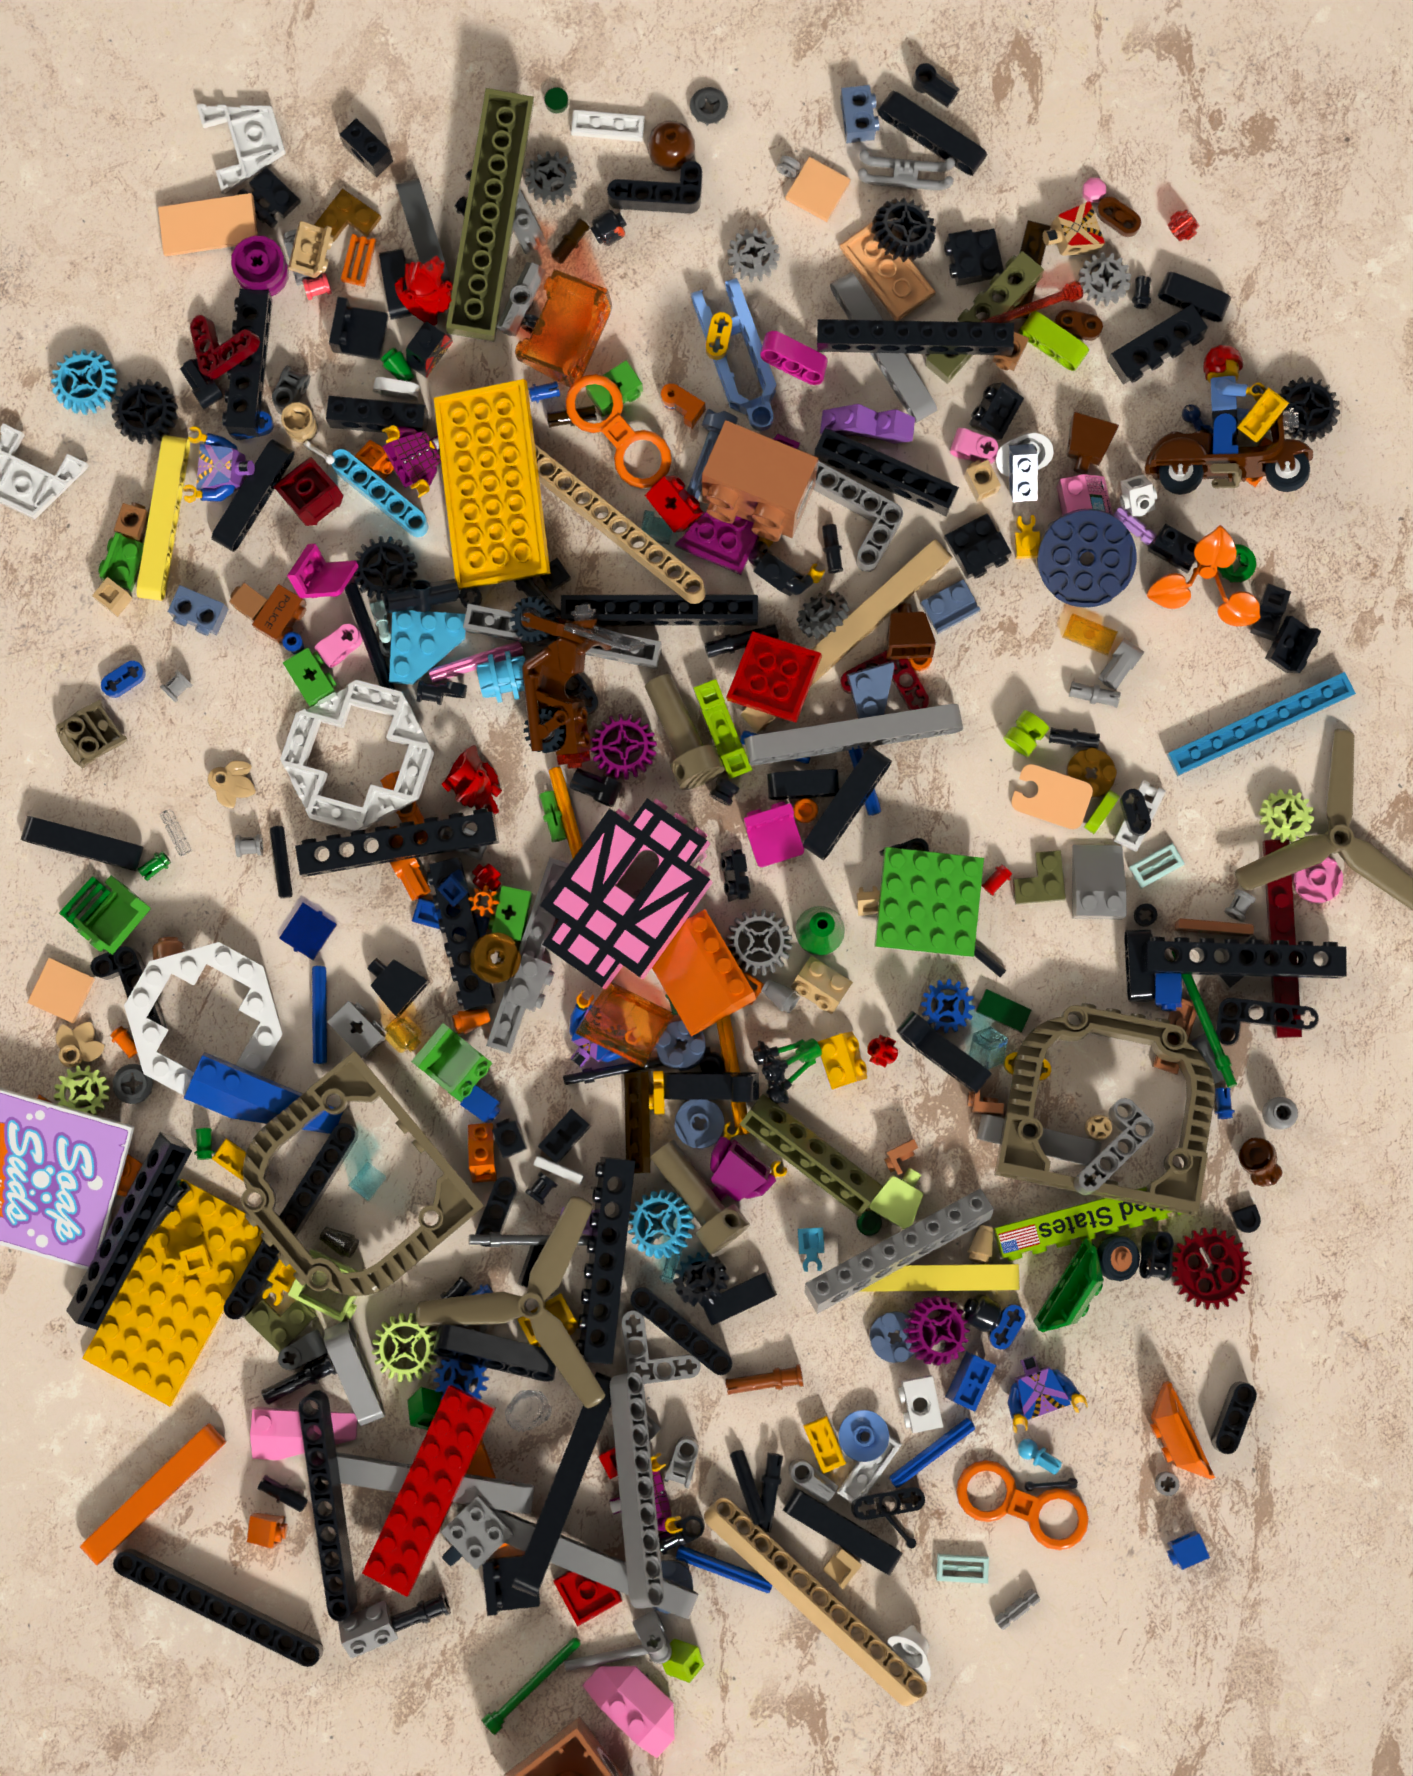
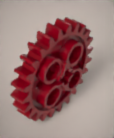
M1214 1227L1211 1228L1209 1234L1206 1228H1201L1200 1235L1195 1230H1192L1191 1239L1186 1235L1182 1236L1185 1242L1184 1245L1180 1243L1175 1244L1179 1252H1173V1257L1176 1258V1261L1172 1262L1173 1267H1175L1172 1276H1176L1177 1279L1171 1284L1172 1286L1180 1285L1181 1288L1177 1294L1182 1295L1186 1293L1185 1302H1190L1194 1299V1307H1199L1201 1302H1203L1205 1310L1209 1309L1211 1303L1215 1310H1219L1220 1302L1225 1307H1229L1228 1299L1230 1298L1237 1302L1238 1299L1235 1293L1245 1294L1241 1285L1250 1284L1244 1279L1246 1275H1252V1272L1245 1270V1266L1252 1264L1250 1261H1244V1257L1249 1253L1248 1251L1240 1252L1239 1249L1243 1243L1234 1244L1235 1235L1226 1238V1230H1222L1219 1235H1217V1229ZM1214 1245L1220 1246L1222 1254L1218 1259L1213 1258L1211 1255V1248ZM1201 1247L1204 1249L1207 1262L1209 1264L1215 1265V1268L1212 1269V1273L1215 1276L1217 1282L1220 1284L1219 1290L1216 1288L1213 1275L1211 1273L1205 1272V1269L1208 1268V1264L1200 1252ZM1191 1255H1196L1199 1259V1265L1195 1269L1190 1268L1188 1265V1258ZM1225 1268L1230 1269L1232 1272V1278L1229 1282H1224L1221 1277V1273ZM1202 1278H1206L1209 1282V1289L1206 1292H1201L1198 1288V1283Z

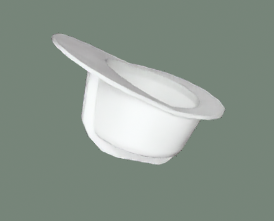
M1025 433L1006 442L1000 447L996 455V465L999 471L1009 477V445L1033 444L1038 454L1037 470L1045 467L1052 460L1054 453L1053 444L1049 438L1039 433Z
M910 1625L898 1635L888 1638V1647L922 1677L925 1683L928 1682L931 1677V1670L927 1660L929 1651L927 1639L917 1632L914 1625Z

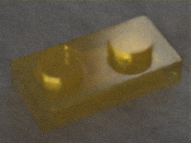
M1072 613L1062 638L1108 656L1118 632Z

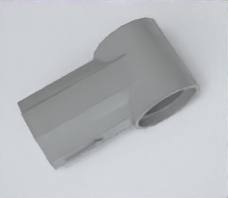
M1124 638L1112 655V660L1107 664L1098 679L1107 687L1116 690L1129 670L1135 667L1144 651Z
M796 1459L789 1466L790 1477L824 1504L833 1497L839 1487L804 1459ZM800 1465H805L808 1469L806 1476L803 1478L795 1476V1469Z

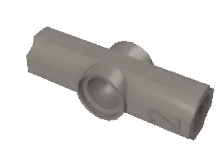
M526 263L516 286L510 291V299L497 324V329L509 336H517L525 315L532 309L533 299L546 274V270L535 263ZM519 296L527 297V300L523 303L515 301Z

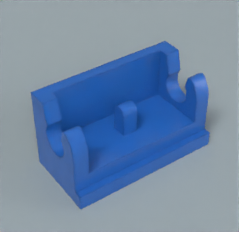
M966 1351L945 1397L975 1412L996 1365Z

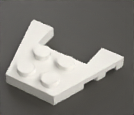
M206 104L197 105L203 128L228 122L239 164L216 170L223 194L229 192L286 154L272 106L241 105V107H227V105H217L216 107L206 106Z
M4 423L1 426L0 503L30 518L36 519L87 470L89 465L67 454L57 474L54 476L15 457L14 454L25 435Z

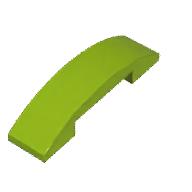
M714 679L694 687L693 689L729 780L752 771L717 680Z

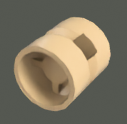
M300 402L289 404L284 408L281 414V421L289 437L298 443L312 440L317 433L318 425L310 408Z

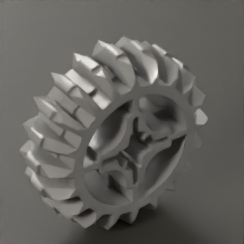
M752 909L751 918H749L746 912H743L742 916L745 921L742 922L736 917L734 921L738 928L729 926V930L735 934L726 935V940L733 941V944H728L727 947L729 950L734 949L735 952L731 954L734 958H739L736 961L738 966L741 963L745 964L742 970L744 973L748 971L749 967H752L753 976H756L757 969H761L762 976H765L766 967H769L772 973L776 972L773 964L776 963L778 966L783 967L784 963L780 960V957L789 959L790 956L784 952V949L792 950V945L785 943V941L792 940V935H784L789 930V926L780 927L784 921L782 917L776 922L773 921L776 915L775 912H772L769 918L765 917L766 909H762L761 916H757L756 909ZM764 923L770 927L763 932H756L752 928L750 929L748 925ZM742 931L750 940V945L743 954L738 945V938ZM775 931L780 940V947L777 953L768 944L769 938ZM768 934L763 942L765 948H760L759 946V948L755 947L750 951L755 943L753 937L759 938ZM760 952L768 956L770 960L754 962L748 958Z

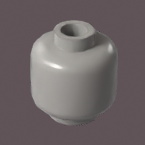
M1275 1097L1264 1105L1262 1117L1270 1128L1283 1130L1291 1127L1296 1122L1298 1109L1291 1099Z

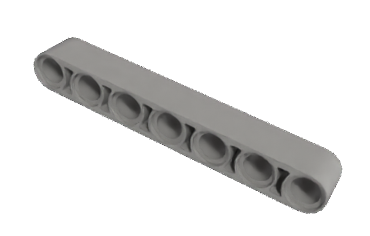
M852 272L830 284L833 295L849 320H883ZM870 353L907 413L915 417V423L937 411L933 398L904 353Z

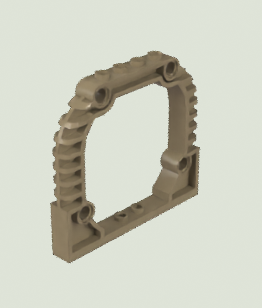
M1082 1003L1081 1006L1072 1005L1068 1007L1061 1017L1047 1020L1034 1028L1024 1039L1018 1050L994 1175L1077 1192L1074 1187V1179L1076 1177L1049 1172L1051 1161L1044 1154L1038 1142L1043 1134V1126L1038 1119L1034 1118V1107L1042 1062L1047 1050L1059 1039L1079 1041L1088 1033L1151 1045L1153 1052L1160 1059L1178 1064L1186 1081L1187 1098L1179 1146L1165 1156V1173L1148 1184L1146 1191L1118 1186V1182L1107 1180L1090 1195L1192 1216L1199 1213L1208 1156L1206 1150L1215 1099V1084L1208 1063L1198 1050L1187 1042L1185 1030L1178 1025L1170 1024V1021L1167 1019L1156 1018L1155 1021L1145 1019V1015L1131 1013L1130 1016L1121 1014L1120 1010L1107 1008L1106 1011L1096 1009L1095 1005ZM1068 1015H1076L1080 1023L1078 1025L1071 1024L1068 1020ZM1168 1034L1177 1037V1045H1172L1168 1042ZM1031 1126L1035 1131V1136L1027 1137L1023 1133V1127ZM1174 1156H1179L1183 1159V1168H1178L1174 1165ZM1088 1177L1084 1184L1086 1186L1090 1185L1093 1177Z
M356 1051L348 1055L308 1088L303 1095L267 1123L252 1139L244 1158L243 1178L246 1190L242 1194L241 1204L247 1212L244 1215L253 1227L258 1225L264 1233L260 1236L270 1247L273 1244L280 1251L277 1256L285 1266L290 1264L296 1272L293 1276L302 1286L307 1284L314 1291L330 1289L349 1296H365L382 1291L397 1281L484 1207L483 1203ZM331 1095L340 1096L341 1103L339 1107L333 1109L328 1107L327 1100ZM381 1097L399 1119L396 1125L404 1134L408 1131L415 1138L412 1144L420 1153L426 1151L444 1174L436 1180V1193L433 1205L426 1206L419 1212L418 1221L420 1227L375 1265L364 1271L343 1273L331 1260L326 1258L315 1259L274 1210L276 1194L266 1180V1173L270 1160L281 1146L326 1111L333 1115L340 1114L346 1109L347 1103L366 1102L373 1104ZM252 1193H258L261 1196V1204L257 1207H252L248 1203V1198ZM435 1211L438 1214L439 1219L435 1225L430 1226L425 1223L424 1215L426 1212ZM317 1271H323L327 1276V1281L322 1286L316 1285L313 1281V1276Z

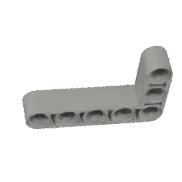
M818 461L813 490L874 523L861 545L856 559V564L860 570L870 572L877 567L900 527L903 510L898 504ZM824 478H831L834 484L825 486L821 481ZM850 489L856 495L852 498H847L842 492ZM873 501L877 507L869 510L864 506V503ZM892 512L897 515L898 519L896 521H889L885 515ZM876 533H881L886 537V540L877 542L873 536ZM871 554L874 557V561L866 563L862 560L861 556Z

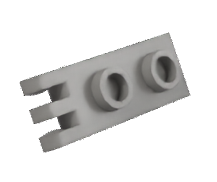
M520 190L513 231L524 253L527 254L530 253L527 243L530 242L532 248L536 250L538 245L535 239L539 238L542 246L546 245L547 242Z

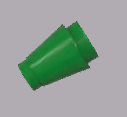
M396 348L388 351L380 359L383 362L382 366L398 380L410 382L415 377L403 353Z

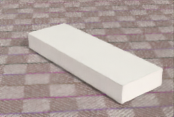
M573 109L571 135L642 142L645 116Z
M889 1435V1443L885 1452L873 1461H858L837 1493L851 1503L857 1497L866 1496L902 1444Z

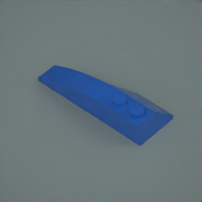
M204 1052L184 1099L232 1119L267 1124L303 1095V1093ZM327 1104L329 1108H332V1109H333V1108H336V1107H333V1106ZM325 1111L302 1130L331 1134L338 1125L343 1112L333 1115Z

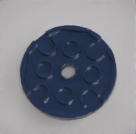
M1079 509L1061 516L1049 526L1040 541L1037 563L1043 583L1057 599L1071 606L1090 608L1112 601L1114 597L1126 589L1136 569L1137 552L1133 537L1118 518L1098 509ZM1089 551L1094 555L1093 561L1087 565L1080 562L1081 555Z

